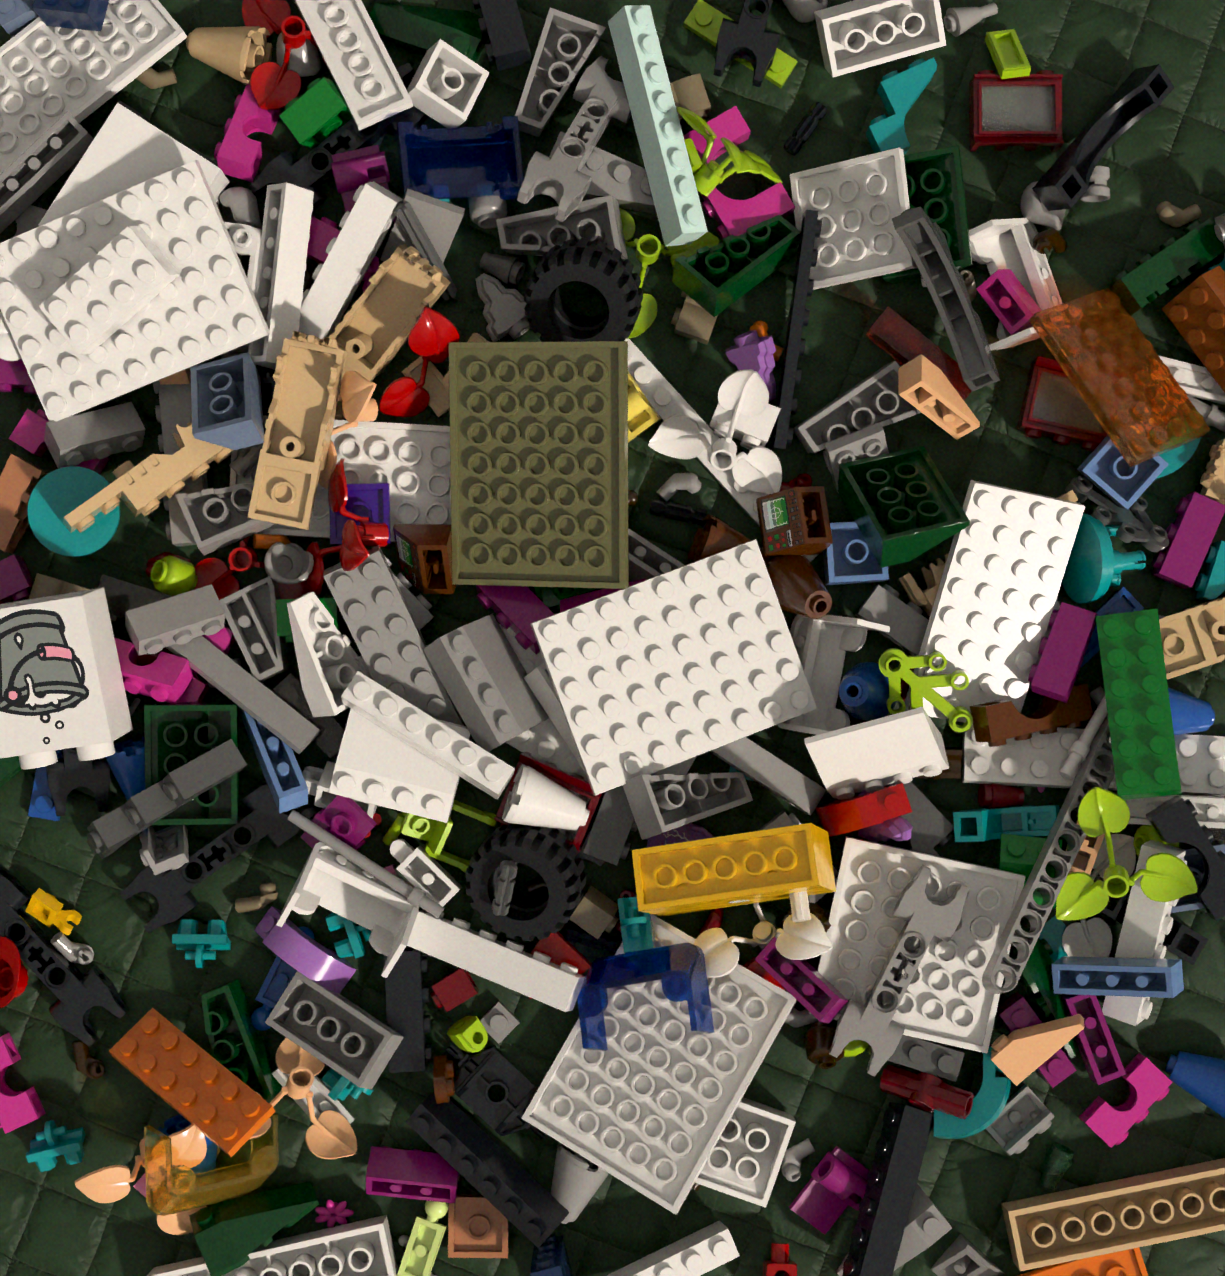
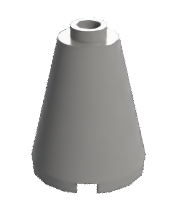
M558 1142L550 1194L570 1212L561 1222L562 1224H567L568 1222H574L609 1173Z

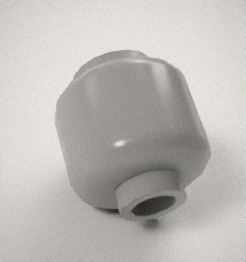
M483 182L469 192L468 208L472 222L481 228L491 229L497 227V219L506 218V195L502 188L490 182Z

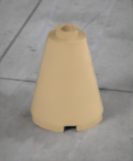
M260 26L197 27L188 34L186 39V47L193 58L245 85L251 86V75L258 65L271 62L272 43H268L266 35L270 36V33L266 28Z

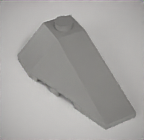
M918 1183L914 1191L894 1271L929 1248L952 1229L950 1223ZM848 1254L846 1255V1257L844 1258L841 1265L836 1271L838 1276L843 1275V1264L847 1259Z

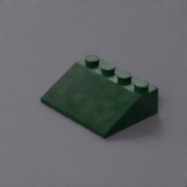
M959 145L904 155L910 209L921 206L931 222L937 223L945 234L953 263L957 269L971 266L972 256ZM918 267L883 275V279L891 285L923 279Z
M924 446L839 464L838 492L881 568L909 562L970 525V520Z
M232 700L144 705L145 789L163 780L168 773L230 739L233 740L239 750L238 705ZM239 772L190 800L152 825L238 824Z

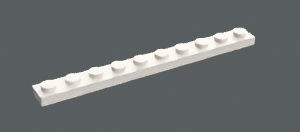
M625 339V341H628V371L661 420L664 421L673 415H685L692 418L699 426L698 434H704L713 448L714 443L720 438L713 434V430L630 339ZM703 444V451L696 458L760 527L756 499L769 494L754 492L741 487L733 478V467L727 471L715 469L711 464V457L707 456V449ZM817 555L801 556H804L811 562Z

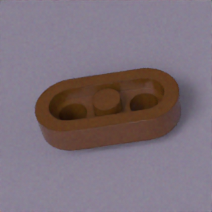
M447 1055L434 1056L433 1084L437 1104L447 1103L450 1101V1096L455 1095L453 1078H455L453 1060H448Z

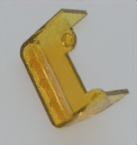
M274 1113L270 1117L271 1126L266 1133L251 1139L249 1161L194 1174L193 1170L185 1165L172 1166L171 1138L151 1125L144 1126L146 1203L148 1208L157 1215L167 1216L256 1192L274 1172L279 1162L278 1114Z

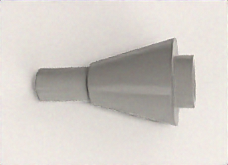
M993 2L981 7L948 8L944 16V26L949 33L958 37L983 18L997 14L998 7Z

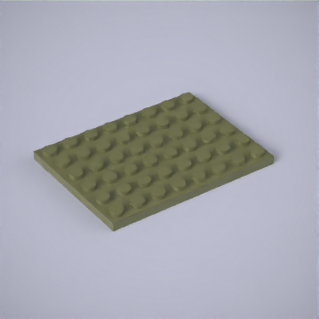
M628 341L449 342L452 584L628 588Z

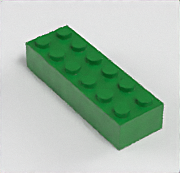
M1158 608L1096 616L1117 794L1124 800L1182 794Z

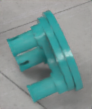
M77 466L62 467L45 475L34 487L28 502V521L35 537L49 550L70 557L86 556L103 548L112 539L118 528L120 505L106 515L102 511L94 516L95 523L81 533L77 529L70 533L63 524L64 516L107 487L110 483L95 471Z
M1085 513L1082 515L1061 582L1068 596L1077 603L1096 601L1105 595L1109 587H1118L1120 585L1122 571L1143 570L1146 566V563H1138V561L1146 560V556L1141 550L1125 553L1113 550L1110 537H1117L1116 531L1120 527L1119 525L1104 526L1099 519H1095Z

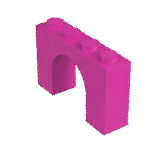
M737 106L707 122L717 137L714 139L706 162L715 161L720 155L727 152L720 140L722 137L727 138L736 146L749 139L751 130ZM692 130L683 135L684 139L692 138L698 155L702 159L707 142L704 136ZM781 182L746 200L728 198L720 193L716 187L708 197L701 194L704 199L702 207L709 218L714 216L719 225L716 230L722 241L723 238L730 235L739 236L744 234L747 228L777 215H781L785 219L792 215L795 209V205Z

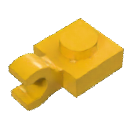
M40 888L32 895L26 908L28 914L49 928L54 924L65 935H70L73 926L67 921H72L78 925L82 919V915L75 910H62L64 904L59 902L55 896L46 893Z

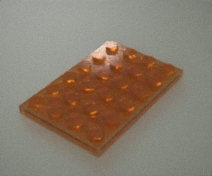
M1109 288L1035 313L1029 319L1034 329L1130 467L1198 439L1210 431L1203 416L1196 410L1187 397L1186 392L1179 386L1170 373L1169 368L1160 359L1151 342L1146 339L1137 326L1135 319L1122 306L1118 295Z

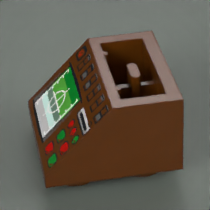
M824 486L794 487L756 499L764 556L820 555L833 543Z
M394 524L393 531L400 572L413 586L424 594H454L456 584H452L451 524Z

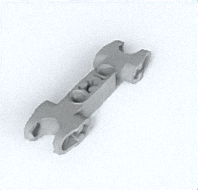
M602 56L586 68L575 88L573 99L583 103L559 146L551 158L538 151L534 153L528 163L526 175L517 201L526 204L535 195L544 194L551 196L559 205L555 219L561 222L565 221L579 207L587 193L592 177L580 171L611 118L613 117L627 123L632 116L624 83L613 80L607 75L605 67L609 59Z
M923 864L913 879L903 889L892 915L906 921L865 1004L862 1005L849 999V1002L845 1005L837 1021L836 1032L829 1050V1054L837 1058L849 1042L857 1039L866 1041L872 1048V1054L866 1070L868 1074L874 1077L893 1055L904 1033L905 1026L892 1020L933 936L946 942L950 941L961 920L962 910L969 891L967 886L960 883L947 900L942 902L932 901L925 893L931 869ZM911 936L919 938L921 941L920 946L916 950H907L904 947V942L907 938ZM901 952L906 957L903 964L906 973H899L896 977L892 967L898 968L900 966L902 957L898 953ZM882 991H889L894 997L890 1003L881 1004L877 1001V995Z

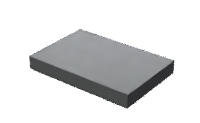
M407 188L402 203L409 202L443 263L463 218L465 209ZM397 216L381 254L380 260L384 262L391 257L398 246L406 244L408 247H413Z

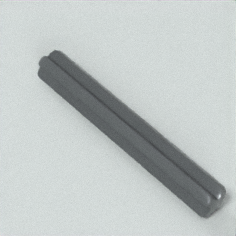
M409 202L397 204L394 213L413 247L419 251V256L426 258L431 266L435 265L443 272L442 275L451 282L441 297L444 300L455 298L457 288Z

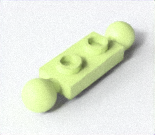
M425 1202L427 1218L422 1216L416 1217L397 1276H430L447 1227L438 1223V1220L448 1212V1203Z

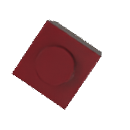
M457 968L433 983L431 987L434 991L430 994L437 1007H444L446 1012L478 994L479 988L468 971Z

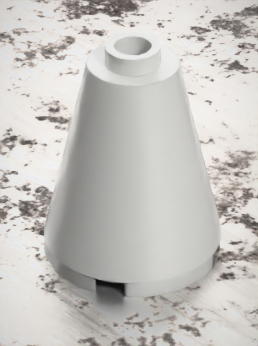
M523 764L520 766L513 781L515 784L512 792L509 791L502 816L503 821L510 824L577 830L579 826H585L590 809L586 808L584 800L530 766Z

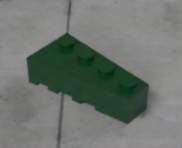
M777 215L747 228L744 234L739 236L730 235L723 238L722 243L711 248L705 246L697 249L696 254L686 258L683 255L676 258L672 282L715 317L796 256L801 232L781 215Z
M1211 218L1202 224L1199 220H1196L1183 230L1186 235L1178 240L1173 236L1159 246L1162 251L1155 256H1152L1151 253L1147 254L1135 263L1137 268L1129 273L1125 269L1111 279L1114 285L1107 292L1126 319L1225 252L1223 242L1219 241L1215 234V224Z
M239 978L212 988L202 994L206 1034H208L210 1046L208 1053L252 1090L259 1093L263 1099L267 1100L275 1096L281 1090V1086L272 1075L274 1068L260 1032L252 1024V1012Z

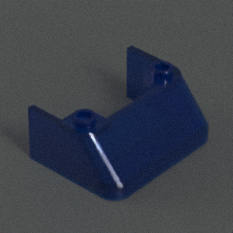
M680 943L602 957L593 961L578 996L583 1049L608 1050L603 1014L608 1005L607 989L661 980L663 993L669 1000L688 1002L692 1032L714 1033L705 957L702 949L692 943Z

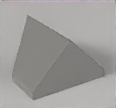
M962 1234L957 1237L931 1268L937 1276H998L1005 1274Z

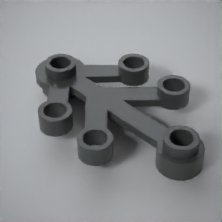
M1080 475L1073 478L1066 486V493L1071 490L1074 491L1078 498L1076 502L1083 503L1088 498L1099 505L1091 516L1099 519L1104 526L1119 525L1120 527L1116 531V535L1121 541L1125 543H1130L1131 541L1141 542L1151 552H1159L1169 545L1167 532L1162 527L1154 525L1145 512L1148 503L1142 496L1126 510L1119 507L1113 500L1111 502L1092 489V482L1085 476Z

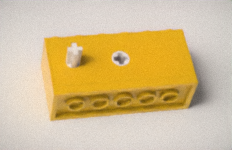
M812 823L632 850L638 911L653 915L669 916L790 898L793 922L811 920L809 895L836 892L828 831Z

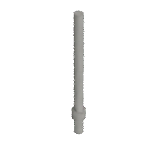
M293 810L288 816L287 820L407 898L406 901L414 907L420 906L437 918L444 911V907L425 896V891L417 886L413 888L296 810Z

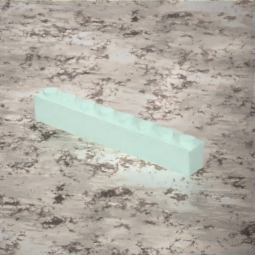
M650 5L623 6L608 21L664 245L665 247L689 245L708 232L651 8Z

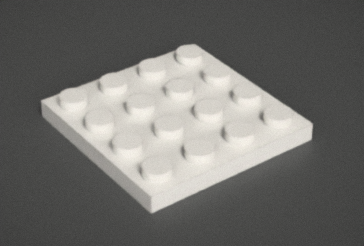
M898 147L790 174L792 199L795 205L794 217L796 228L801 231L802 216L806 210L818 211L817 219L822 220L820 237H815L813 249L818 250L817 263L815 267H811L809 279H814L813 290L917 268L906 245L896 232L892 218L910 209L903 149Z

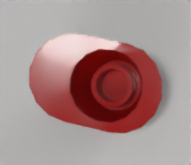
M0 936V1008H3L25 991L29 977L14 942L7 937Z

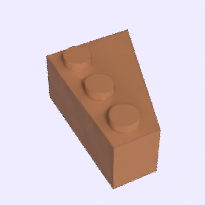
M10 454L0 476V550L11 554L14 553L30 526L27 512L30 495L36 484L48 474V472L14 454Z

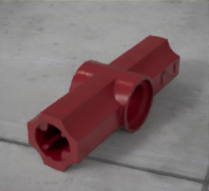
M888 1065L883 1070L880 1078L879 1088L882 1092L909 1100L912 1105L922 1110L933 1112L935 1109L964 1120L971 1112L974 1098L972 1092L945 1084L943 1080L929 1073L919 1072V1074H915Z

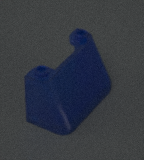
M518 116L502 117V124H495L494 127L492 122H486L485 126L441 129H427V125H421L420 131L413 127V122H398L396 143L404 196L408 188L436 199L500 196V199L509 200L518 197L517 193H519L524 181Z

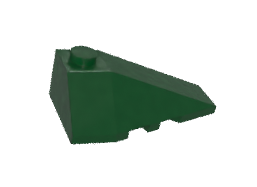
M376 2L370 14V18L381 38L422 56H425L427 50L441 39L477 63L488 40V34L482 36L477 18L481 16L465 10Z
M1038 938L1019 981L1044 1022L1065 1018L1067 1015L1062 994H1054L1051 964L1054 962L1050 957L1053 954V950L1045 938L1041 940ZM1013 946L1010 948L1009 957L1015 960L1018 951ZM1071 1039L1061 1048L1070 1059L1076 1057L1073 1040Z
M310 1181L219 1201L189 1215L194 1237L210 1275L222 1276L250 1260L248 1255L261 1244L264 1247L269 1245L273 1241L271 1236L283 1227L289 1228L317 1207L319 1202L314 1186Z

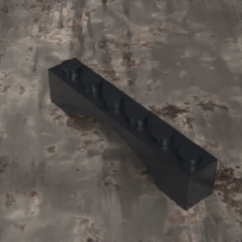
M1160 64L1135 69L1032 188L1048 211L1071 209L1089 188V181L1093 170L1111 145L1132 125L1156 109L1174 89V85Z

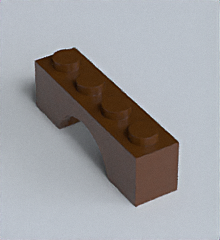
M1074 683L1067 703L1044 696L1039 709L1028 717L1022 715L1015 708L1012 701L995 700L970 706L976 742H988L989 747L1007 744L1006 739L1013 737L1015 741L1032 738V733L1038 731L1039 734L1055 733L1058 726L1064 725V728L1080 727L1083 720L1091 719L1093 716L1087 683Z

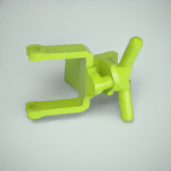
M454 800L452 810L482 821L490 826L496 825L497 821L494 820L495 814L481 811ZM405 812L398 813L394 823L383 837L384 844L388 846L398 838L400 833L427 841L425 851L428 856L458 867L465 873L470 865L469 860L442 850L453 826V821L450 817L448 822L444 823Z

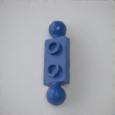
M305 926L298 927L313 940L315 939L314 933L310 928ZM276 956L255 999L263 1003V1006L255 1009L251 1015L252 1024L259 1031H266L271 1028L265 1021L297 972L296 969L278 956Z

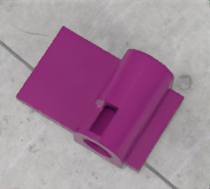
M378 145L332 155L333 163H331L337 192L342 196L345 212H351L356 202L353 201V196L360 185L374 181L389 190L387 184L390 183L388 166L384 152L379 151Z
M339 795L325 809H321L311 820L357 851L366 843L363 840L365 836L377 824L351 798ZM305 831L301 836L312 849L316 843L321 842Z
M836 1145L832 1152L828 1151L811 1173L812 1178L789 1206L790 1210L826 1235L848 1205L857 1211L859 1210L860 1203H857V1199L859 1196L862 1199L864 1197L869 1169Z

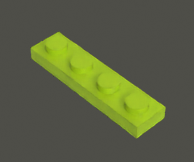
M698 0L683 22V27L716 47L723 18L733 19L703 0ZM776 48L772 66L764 78L777 87L782 88L798 61ZM735 58V60L754 71L749 61L743 58Z

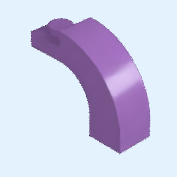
M271 906L255 928V931L264 939L263 943L278 957L304 976L340 994L356 969L345 958H338L335 951L326 948L306 935L288 918L282 927L277 926L281 911Z

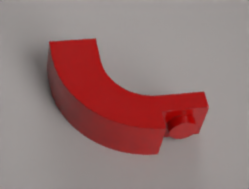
M902 782L849 799H838L816 807L822 829L828 831L829 836L867 828L912 812Z

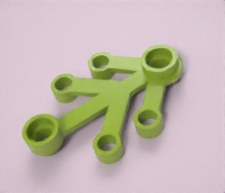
M892 648L884 651L878 661L881 673L888 677L889 698L886 706L890 714L904 712L906 709L905 702L901 697L902 678L910 685L911 709L923 707L924 697L947 717L951 729L956 732H965L970 729L973 723L970 711L963 706L954 707L933 688L952 686L956 690H964L969 685V678L962 670H956L952 674L918 676L910 670L912 668L930 667L933 671H942L947 665V660L944 654L939 651H934L929 655L907 656L902 650ZM935 657H941L942 663L935 666L932 664V660ZM892 660L900 662L899 666L895 669L889 667V663ZM963 676L965 679L962 684L954 683L956 677ZM899 701L901 702V707L896 710L892 709L891 704ZM959 717L966 718V722L963 725L956 724V720Z

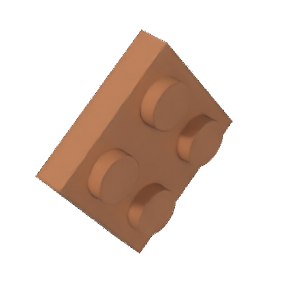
M457 1195L456 1203L448 1204V1258H508L509 1220L483 1195Z

